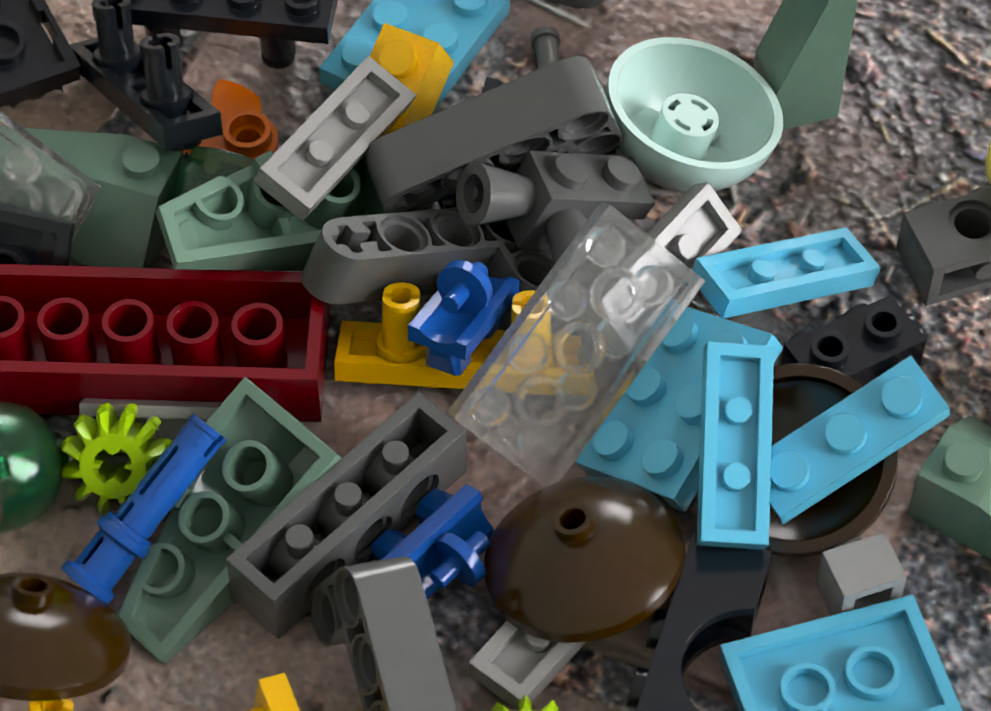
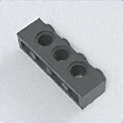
M990 185L979 187L967 195L942 202H925L903 213L896 250L925 306L991 287Z
M418 392L226 558L232 598L277 639H280L311 611V597L315 587L340 567L365 563L373 556L371 551L373 542L388 529L401 531L417 517L415 513L419 502L434 488L445 492L467 472L466 430Z

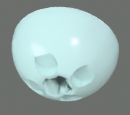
M664 37L649 39L626 49L616 59L610 70L606 85V96L623 136V141L619 145L621 155L634 158L641 175L663 188L686 193L693 185L709 182L714 191L731 187L757 171L770 157L781 138L783 130L782 109L770 85L745 61L717 46L687 38Z

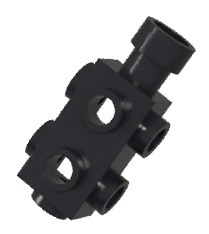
M889 295L869 305L866 303L855 305L847 310L841 318L819 328L808 327L800 330L788 342L784 343L780 365L803 363L824 366L840 371L865 386L909 356H912L920 367L927 340L918 320L913 315L906 314L895 299Z

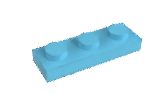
M845 227L698 257L694 262L689 277L720 317L729 318L873 286L881 267L850 230Z
M707 341L703 347L697 545L760 550H764L769 546L774 346Z
M912 356L904 359L771 446L770 508L782 525L950 416L949 406Z

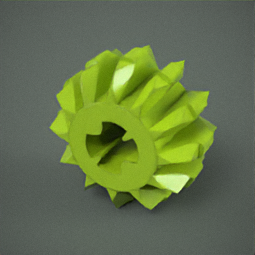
M102 403L96 411V420L85 414L79 416L74 423L78 436H67L62 443L61 450L73 458L62 468L63 477L68 479L82 478L83 482L74 494L76 500L83 501L94 492L100 496L97 504L100 514H107L115 499H118L121 506L133 493L139 482L165 449L173 442L172 439L152 438L161 424L159 417L153 416L148 418L143 426L135 421L138 415V406L135 403L127 404L120 419H118L110 403ZM120 450L127 453L129 456L128 462H121L116 467L111 465L106 459L109 454L114 455Z

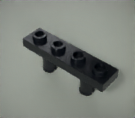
M93 0L91 4L95 16L97 37L69 44L81 65V76L165 150L183 151L193 149L199 146L202 140L223 135L221 112L183 81L179 36L170 33L156 34L157 46H154V39L150 36L143 38L139 45L134 41L130 10L131 0H108V6H106L105 0Z
M131 0L130 10L132 25L144 26L146 37L150 36L154 39V46H157L156 34L161 33L177 35L180 38V42H182L181 30L260 37L263 63L270 68L283 69L289 67L295 60V41L329 44L338 0Z

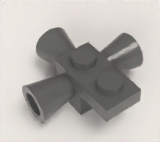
M556 150L553 152L529 151L521 165L514 168L516 170L515 173L475 161L470 162L462 169L456 186L457 209L461 219L467 225L475 226L505 220L518 249L551 250L557 283L566 290H580L591 287L605 279L615 268L617 262L616 255L590 224L592 218L644 220L655 205V201L640 170L631 156L559 153Z

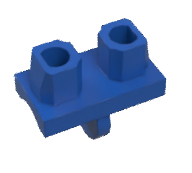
M463 260L449 262L438 274V290L408 324V340L426 346V364L429 367L454 376L461 375L471 363V354L483 339L491 338L500 327V318L512 304L513 297L519 293L520 280L510 276L501 279L488 276L487 267L478 261L473 263Z
M465 484L454 495L434 488L419 502L415 514L420 525L411 534L406 536L398 530L392 531L388 529L372 543L371 551L375 560L379 561L402 556L411 558L420 574L426 599L439 588H445L454 578L470 587L477 585L486 575L485 567L479 556L490 547L489 540L494 532V528L482 511L481 502L483 498L481 492L468 484Z

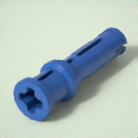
M192 414L179 431L177 437L142 478L129 498L124 501L115 514L111 511L107 515L102 514L96 522L99 527L98 532L75 561L66 560L61 569L93 596L110 604L115 597L112 591L114 586L136 558L145 559L150 553L148 549L152 545L148 540L198 477L200 471L211 457L225 444L227 439L195 414Z

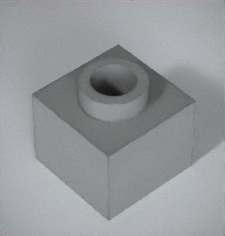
M885 532L864 539L860 536L855 537L833 549L822 552L816 586L832 616L901 598L907 575Z

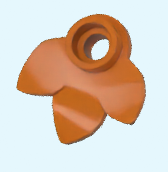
M219 79L212 92V105L221 112L223 135L202 140L199 146L183 150L186 172L198 176L216 175L235 165L247 167L252 164L254 158L270 150L275 153L279 147L278 131L274 124L262 114L261 100L253 91L233 81Z

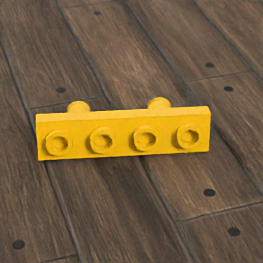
M405 282L393 283L384 289L382 296V323L342 320L334 360L335 381L581 397L591 396L592 368H583L576 361L575 353L580 346L579 335L549 333L550 300L546 294L534 290L522 291L513 297L511 331L496 330L491 338L483 339L472 352L471 363L461 375L454 376L429 367L426 364V346L408 340V324L420 312V290L417 286Z

